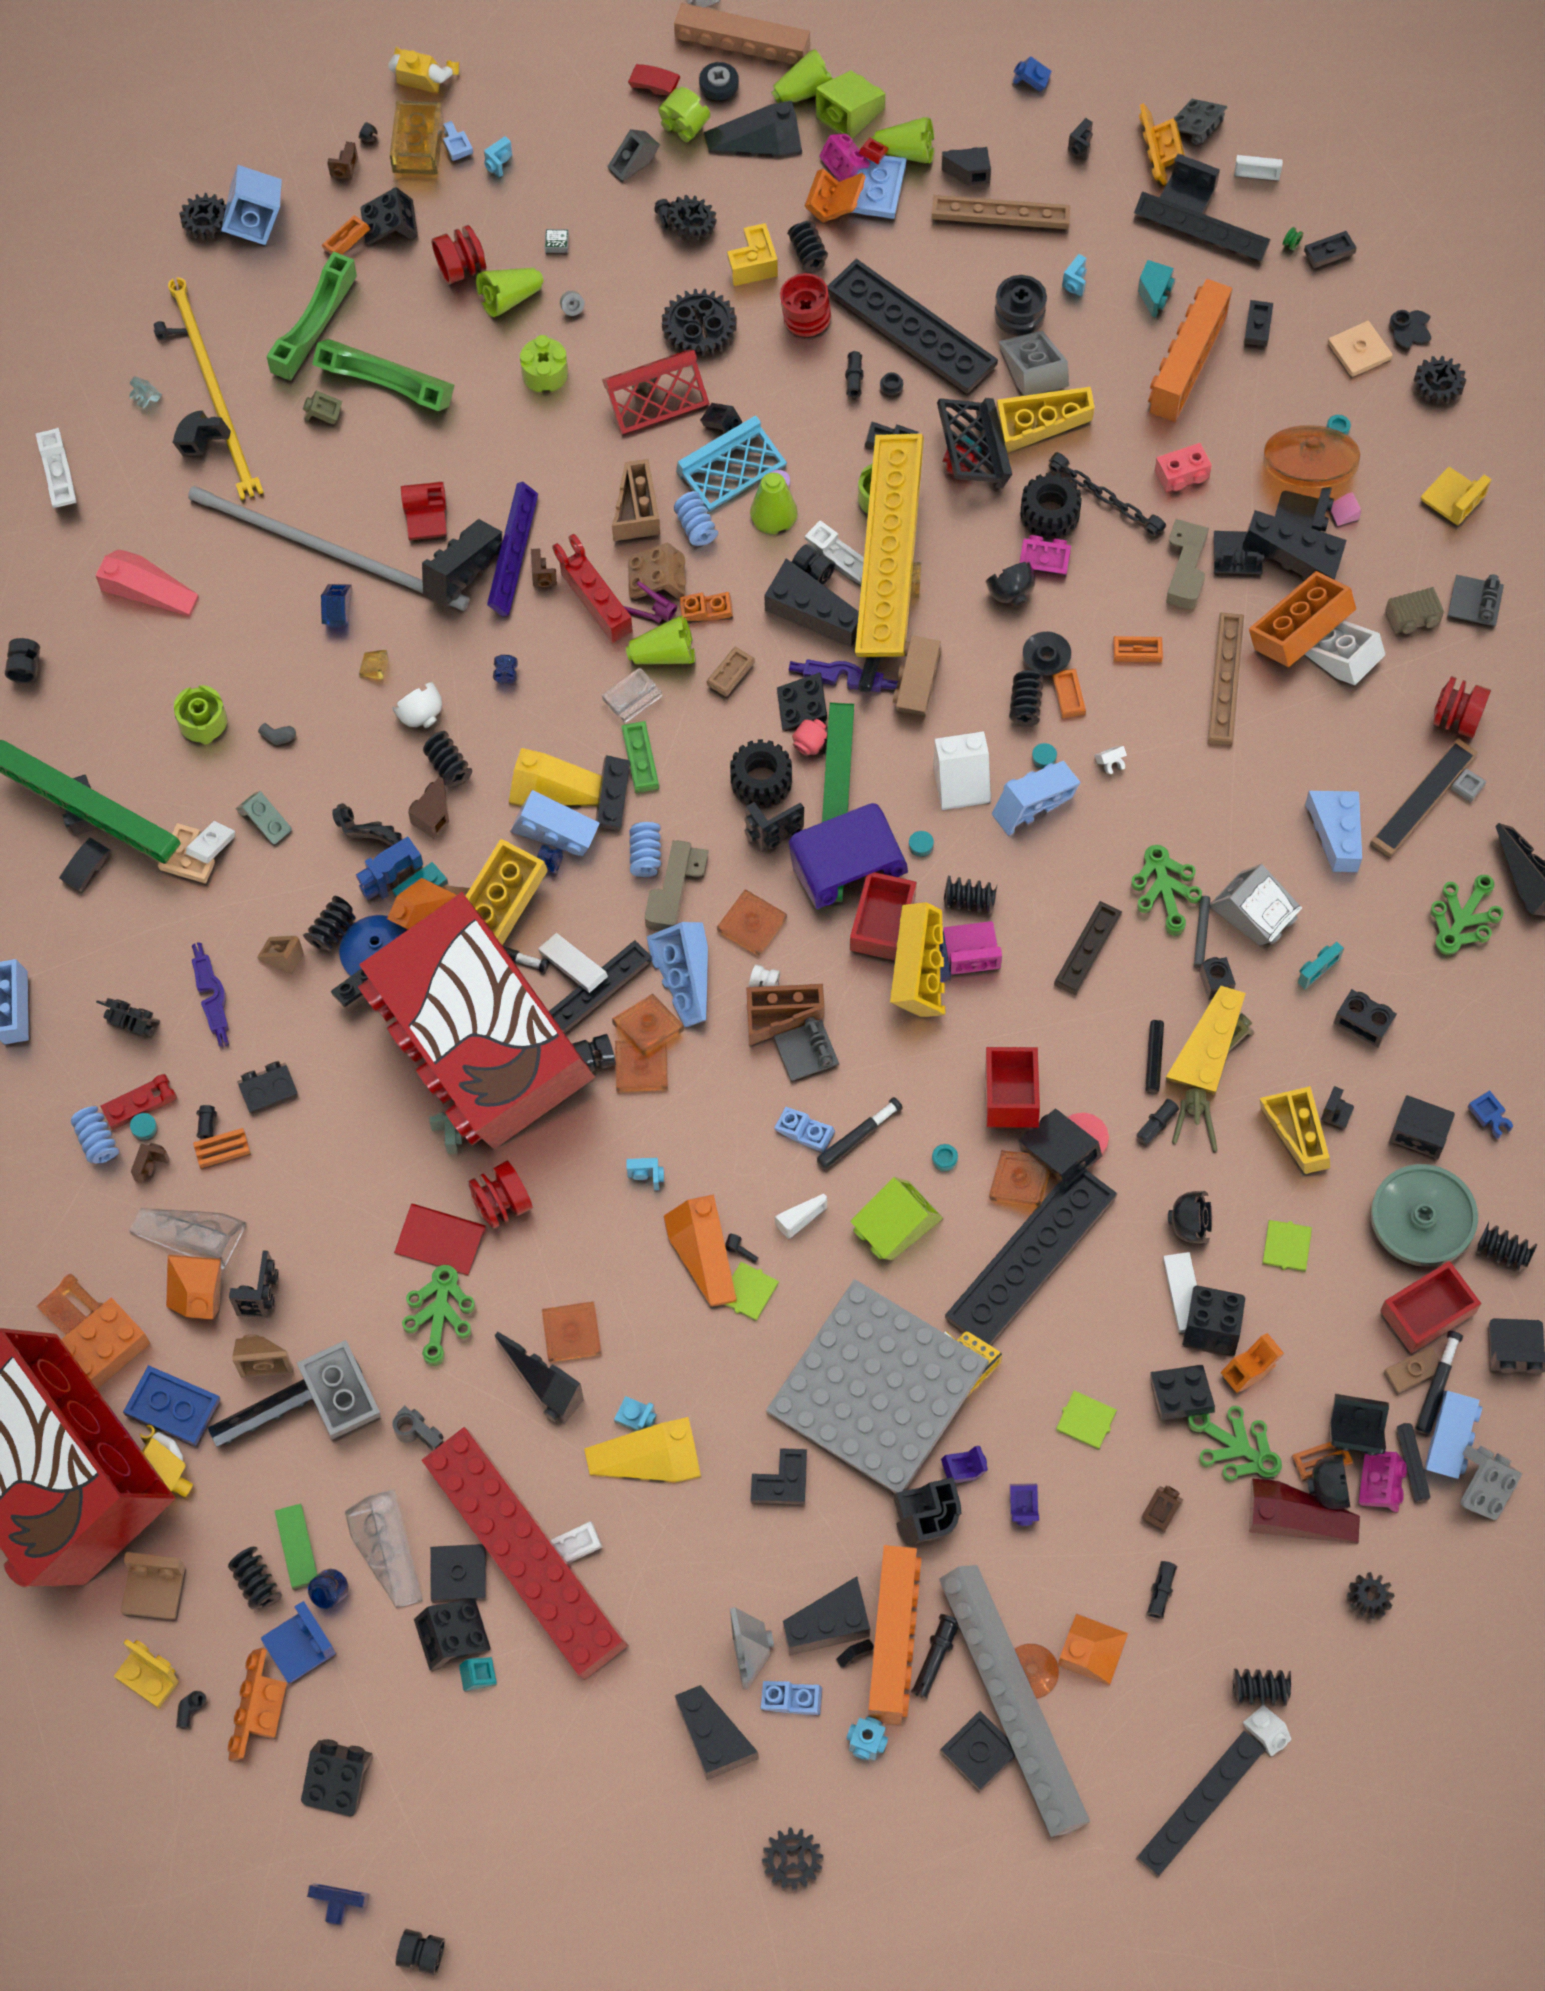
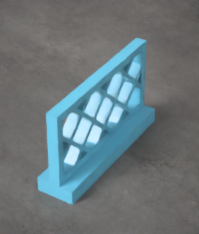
M755 415L679 460L676 472L681 479L684 478L693 491H697L700 494V499L703 500L704 506L710 512L759 483L766 474L787 466V462L761 428V422ZM759 435L764 442L763 449L749 446L750 440ZM735 449L744 450V460L730 458L731 451ZM748 451L762 454L760 464L746 461ZM764 455L775 457L778 463L774 466L763 465ZM716 460L726 462L724 472L710 469L711 463ZM728 464L741 465V475L727 473ZM745 466L759 469L758 475L754 478L743 476ZM696 472L706 474L705 484L694 482L691 475ZM709 475L723 477L721 487L708 485ZM725 478L738 480V487L734 490L724 488ZM706 490L720 492L719 499L710 503L705 497Z

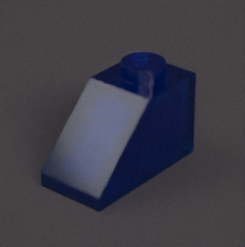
M327 584L321 594L322 624H328L331 628H339L343 624L346 625L350 616L352 584Z

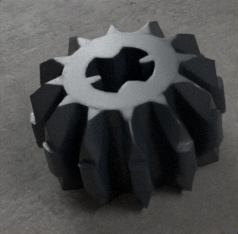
M1368 1572L1366 1578L1357 1575L1355 1578L1356 1583L1351 1582L1348 1588L1352 1592L1346 1595V1599L1354 1601L1349 1607L1350 1610L1360 1609L1358 1613L1359 1618H1362L1367 1613L1371 1621L1375 1618V1613L1382 1618L1385 1616V1610H1391L1393 1605L1390 1600H1393L1394 1593L1388 1591L1391 1587L1390 1582L1381 1583L1382 1575H1378L1376 1580H1374L1372 1573ZM1369 1592L1374 1594L1372 1601L1367 1599Z

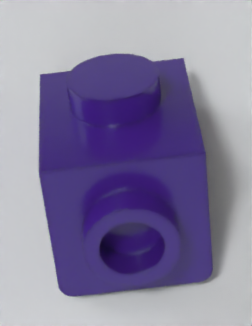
M974 1446L968 1452L948 1454L941 1458L946 1477H953L955 1483L977 1480L988 1471L987 1459L982 1452L981 1446Z
M1037 1483L1010 1484V1517L1013 1522H1017V1525L1028 1526L1033 1525V1521H1039Z

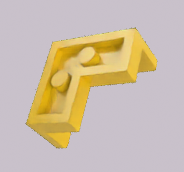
M766 223L743 228L748 247L727 251V258L732 270L733 285L737 286L777 277L778 259Z

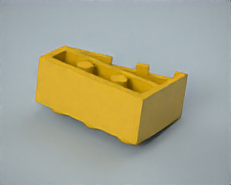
M1311 1086L1259 1098L1262 1112L1304 1174L1329 1169L1330 1157Z

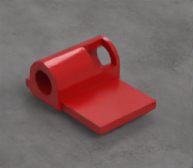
M444 482L401 486L402 506L404 514L407 516L408 539L418 540L446 537L445 510H447Z

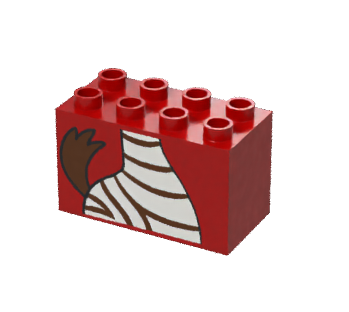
M463 892L359 964L369 978L358 986L359 990L376 1012L378 1011L386 1022L396 1017L397 1021L388 1026L387 1030L404 1053L407 1052L415 1063L422 1058L426 1060L424 1064L415 1069L431 1093L433 1095L436 1094L443 1104L453 1099L455 1104L444 1112L462 1137L465 1136L472 1146L483 1139L493 1149H496L596 1078L485 920Z
M0 1328V1548L8 1558L4 1563V1569L12 1581L25 1588L28 1586L86 1585L176 1498L57 1334Z

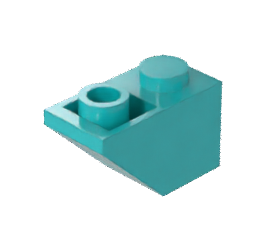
M1147 260L1139 279L1138 293L1151 316L1157 317L1159 310H1164L1168 299L1166 294L1168 291L1172 292L1176 279L1172 278L1174 268Z

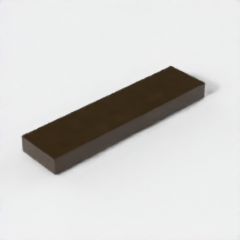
M1099 901L1055 979V986L1077 996L1121 918L1122 911Z

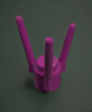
M638 581L637 585L656 600L652 608L655 615L624 606L627 612L652 619L659 624L662 620L670 621L675 615L678 606L667 600L658 591L654 592Z

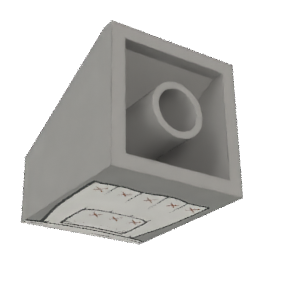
M1263 864L1241 871L1210 903L1211 909L1259 946L1275 943L1282 936L1280 931L1285 926L1289 927L1298 918L1296 914L1302 909Z

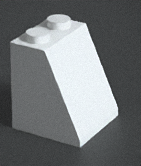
M984 731L935 739L933 770L941 809L948 810L991 803L989 752Z

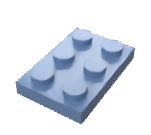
M885 156L879 164L867 159L870 162L869 167L859 169L857 174L863 173L866 178L864 188L860 192L857 201V207L851 213L895 219L907 158Z

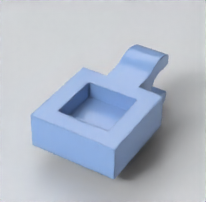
M452 121L444 123L446 137L443 138V143L451 160L454 161L473 154V148L465 132L457 133Z

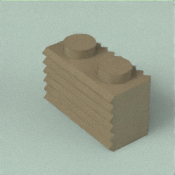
M1434 587L1390 598L1385 609L1395 634L1400 632L1409 634L1422 626L1427 628L1434 627L1441 622L1444 614Z

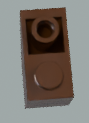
M440 776L435 782L428 784L424 794L419 800L413 801L408 811L410 823L433 839L449 822L444 780Z

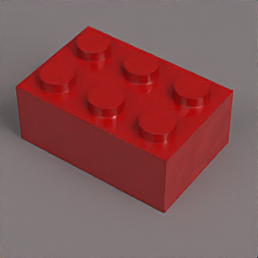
M875 872L866 875L850 935V951L891 960L896 959L902 905L914 904L917 888L916 881Z
M986 1047V1126L1039 1128L1038 1047Z
M1448 1261L1386 1299L1380 1312L1412 1354L1474 1316L1482 1303L1451 1261Z

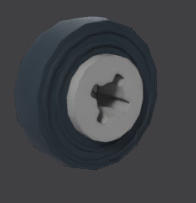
M714 62L702 69L699 75V87L707 98L725 100L736 93L739 87V76L736 69L730 64Z

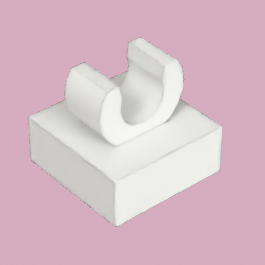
M1115 746L1094 755L1097 764H1105L1104 769L1107 774L1113 773L1111 766L1114 762L1118 764L1119 769H1125V763L1120 759L1127 756L1124 746Z

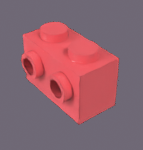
M1197 443L1157 457L1154 471L1167 493L1173 490L1179 491L1193 483L1204 482L1210 478L1212 464L1201 443Z

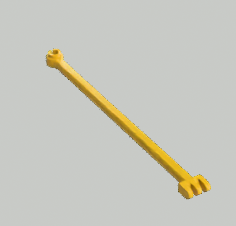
M176 277L178 288L181 289L176 291L177 287L174 279H171L168 283L169 292L176 298L216 414L223 419L231 430L230 437L226 439L241 481L236 483L239 497L241 500H244L245 493L243 491L246 490L250 497H254L252 488L255 487L259 495L263 494L259 478L252 479L186 295L188 291L186 281L183 278Z

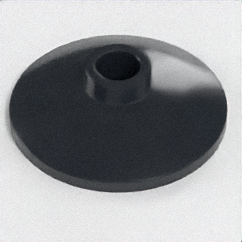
M1049 631L1039 632L1032 635L1025 642L1023 659L1031 670L1038 671L1043 675H1054L1063 671L1070 663L1071 647L1067 640L1057 633ZM1043 656H1049L1050 659H1045Z

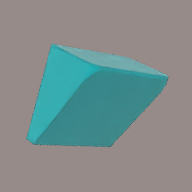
M492 1657L466 1659L459 1665L464 1691L497 1684Z

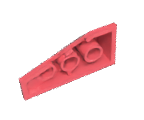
M120 549L104 557L95 575L101 591L189 617L199 598L197 593L141 555Z

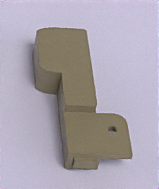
M1175 519L1169 536V542L1171 545L1183 549L1168 589L1167 603L1187 609L1196 608L1205 579V573L1196 568L1208 536L1209 528Z
M672 840L663 889H652L649 892L644 916L645 926L648 929L661 931L678 923L686 876L700 877L704 874L709 850L692 848L689 842Z

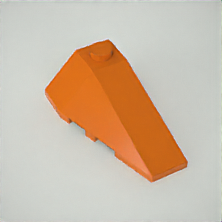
M714 1194L689 1199L665 1214L664 1221L669 1242L677 1251L684 1266L691 1273L710 1307L737 1302Z

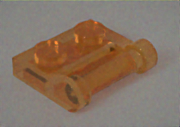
M73 1274L65 1276L60 1285L37 1305L38 1310L65 1336L87 1318L65 1297L69 1291L91 1310L89 1315L103 1304L98 1303L77 1283L78 1279Z

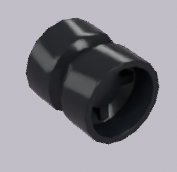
M809 544L803 545L792 560V563L822 585L827 583L836 567V563L825 555H820V552Z
M26 638L12 639L8 646L5 676L17 683L34 682L37 677L40 645Z
M607 1034L593 1037L592 1042L582 1040L572 1043L591 1072H594L597 1066L604 1069L616 1065L612 1045ZM598 1050L600 1056L595 1058L593 1051Z
M406 1928L398 1946L396 1966L413 1969L415 1966H418L419 1972L435 1976L442 1960L445 1938L434 1935L423 1938L422 1932Z

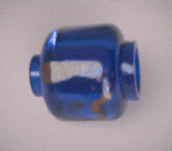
M332 1568L320 1572L308 1585L310 1600L314 1605L322 1609L333 1608L347 1596L349 1591L346 1577L340 1571Z

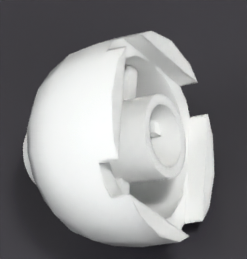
M433 682L425 684L427 689L421 691L420 688L414 690L396 703L398 707L392 708L402 723L409 727L416 728L423 725L425 728H428L437 722L436 716L441 711L442 698Z

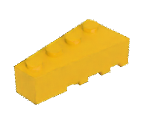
M1091 387L998 399L996 404L1007 453L1090 422L1093 419L1095 409Z
M927 902L902 905L890 1003L920 1017L946 1015L945 1006H941V993H945V983L940 982V967H944V957H942L939 951V945L943 943L942 910Z
M1220 986L1168 1072L1166 1080L1191 1088L1203 1089L1208 1093L1216 1095L1246 993Z

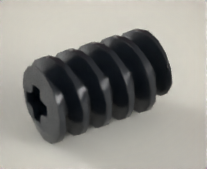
M804 221L793 225L787 234L793 244V248L796 250V255L799 257L802 269L807 273L820 271L825 265V260L828 258V252L825 250L815 223L813 221Z
M1025 670L1013 676V693L1011 694L1012 701L1010 703L1009 717L1014 723L1022 726H1033L1040 722L1038 716L1041 712L1039 707H1041L1042 681H1044L1042 673Z
M440 731L426 741L423 746V752L428 757L430 763L433 764L434 769L438 771V775L443 778L444 784L454 787L467 781L472 775L473 770L468 768V762L463 760L462 753H458V747L453 745L454 742L451 738H448V732Z
M948 876L944 900H946L948 908H951L956 901L957 909H961L964 903H966L968 911H971L973 906L976 905L977 912L981 913L984 906H986L987 914H991L995 905L997 886L992 890L991 882H987L985 888H982L981 881L978 880L975 886L972 887L971 879H967L965 885H962L961 877H958L953 884L951 876Z
M333 896L332 902L326 905V910H322L320 917L314 920V925L308 928L309 933H304V939L320 950L325 949L331 952L332 947L329 941L337 944L338 939L334 935L343 936L345 934L340 927H350L346 919L348 918L352 921L356 919V916L352 913L351 905L343 898Z
M1488 1222L1479 1240L1477 1253L1480 1254L1486 1248L1488 1258L1497 1253L1498 1263L1507 1258V1267L1516 1262V1271L1520 1272L1524 1267L1527 1268L1538 1244L1535 1243L1529 1249L1527 1239L1518 1244L1519 1235L1515 1234L1511 1239H1508V1230L1499 1235V1226L1495 1225L1489 1230Z
M254 1546L241 1551L232 1558L228 1568L234 1572V1579L239 1581L238 1587L240 1590H243L242 1595L248 1600L249 1608L259 1609L275 1603L282 1597L281 1592L272 1593L278 1586L276 1583L267 1584L273 1576L271 1574H262L268 1567L266 1564L257 1565L262 1561L263 1557L262 1555L253 1557V1554L258 1550Z
M1234 1668L1232 1680L1233 1696L1237 1697L1239 1704H1242L1244 1698L1248 1697L1250 1705H1253L1256 1697H1259L1261 1705H1265L1267 1697H1270L1273 1706H1276L1278 1698H1281L1283 1705L1287 1706L1291 1696V1672L1289 1671L1285 1678L1283 1671L1278 1670L1274 1678L1271 1670H1266L1263 1677L1260 1669H1256L1253 1677H1251L1249 1669H1244L1240 1677L1238 1669Z

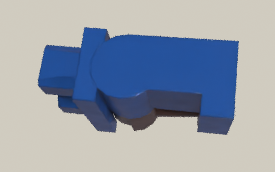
M407 836L378 854L374 860L371 857L365 860L366 869L357 873L356 877L360 883V891L367 901L378 894L383 900L389 896V891H392L399 885L400 878L410 871L417 873L423 868L422 856Z

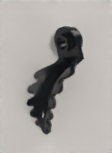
M344 803L338 804L337 808H334L332 811L335 824L338 827H342L343 832L351 838L378 839L390 846L403 840L399 838L402 836L401 833L392 832L394 829L392 825L383 826L380 821L355 825L353 811Z

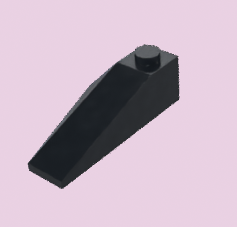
M497 1331L494 1335L496 1344L542 1409L545 1410L543 1412L544 1415L553 1422L558 1420L565 1424L584 1400L581 1383L553 1364L548 1368L546 1363L537 1354L526 1355L527 1351L520 1344Z

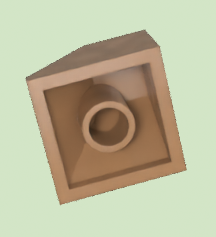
M256 1334L244 1335L243 1338L235 1340L232 1357L241 1378L294 1373V1367L287 1351L263 1336L259 1337Z

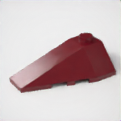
M1252 1478L1249 1532L1359 1543V1515L1345 1509L1338 1510L1323 1507L1315 1496L1283 1482Z

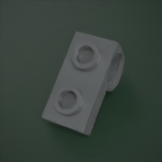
M405 1405L397 1412L392 1422L394 1432L399 1441L411 1443L419 1438L432 1451L443 1443L442 1439L444 1436L434 1426L431 1428L423 1423L424 1417L416 1409L410 1411ZM405 1423L413 1425L408 1432H401L399 1430L401 1425Z

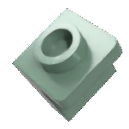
M446 1113L430 1116L429 1122L432 1131L445 1130L447 1153L458 1154V1144L463 1143V1137L451 1123Z

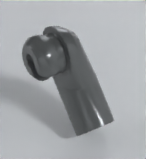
M263 723L258 729V733L275 745L287 743L296 736V730L292 726L273 729L267 723Z

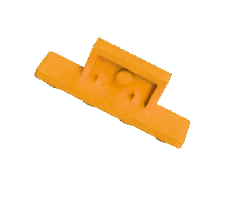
M1142 103L1140 104L1141 113L1139 114V119L1146 130L1143 132V136L1150 147L1147 150L1149 159L1154 163L1152 173L1155 180H1160L1165 187L1168 183L1165 168L1174 164L1177 154L1185 156L1177 122L1172 118L1155 126L1151 112Z

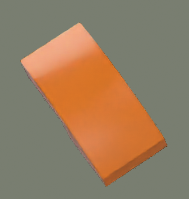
M701 592L680 597L681 615L687 621H708L733 617L732 600L729 592L706 597Z

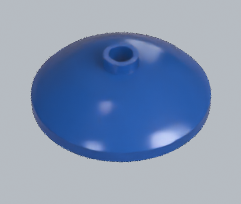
M373 915L358 920L347 929L340 942L339 955L344 970L351 977L362 969L359 965L408 929L388 920V916ZM375 940L379 941L377 945L371 944Z

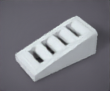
M825 1194L819 1195L775 1216L776 1227L787 1239H791L827 1209V1196Z

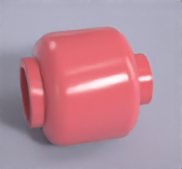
M818 719L814 721L804 720L792 735L794 748L805 756L818 754L827 743L828 733L825 731L827 726Z

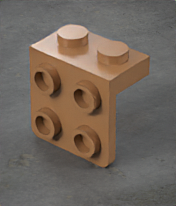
M667 542L631 556L628 559L629 596L632 599H638L648 595L637 585L638 581L654 592L665 589L677 599L685 596L684 554Z

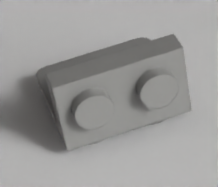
M1467 1445L1463 1455L1478 1464L1479 1468L1464 1493L1460 1504L1471 1511L1496 1520L1516 1488L1522 1473L1510 1466L1512 1461L1499 1453L1494 1457V1452L1481 1445L1478 1449Z

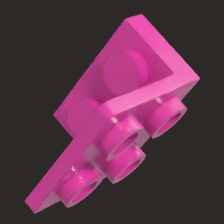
M992 921L944 927L943 932L951 975L1001 969L1002 951L1001 947L997 946L994 923Z

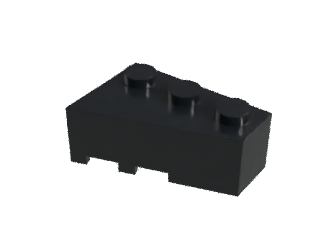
M857 1576L783 1620V1631L789 1656L870 1637V1626Z
M701 1685L675 1695L677 1707L706 1780L759 1759L758 1751Z

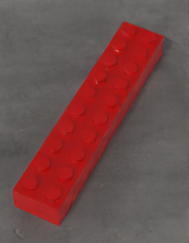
M466 1427L460 1429L421 1460L581 1678L586 1680L629 1646L489 1455Z

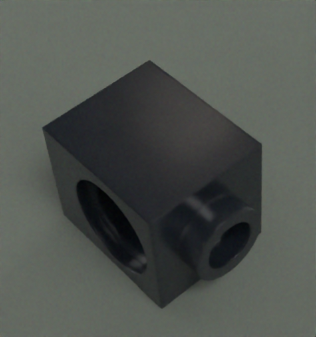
M1212 957L1202 963L1200 976L1208 1000L1214 998L1220 986L1231 989L1235 988L1236 983L1227 957ZM1219 974L1222 976V978L1216 979L1213 978L1211 975Z

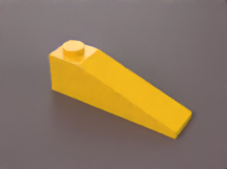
M689 1417L663 1422L584 1448L591 1476L630 1477L649 1481V1479L663 1480L668 1483H677L701 1477Z

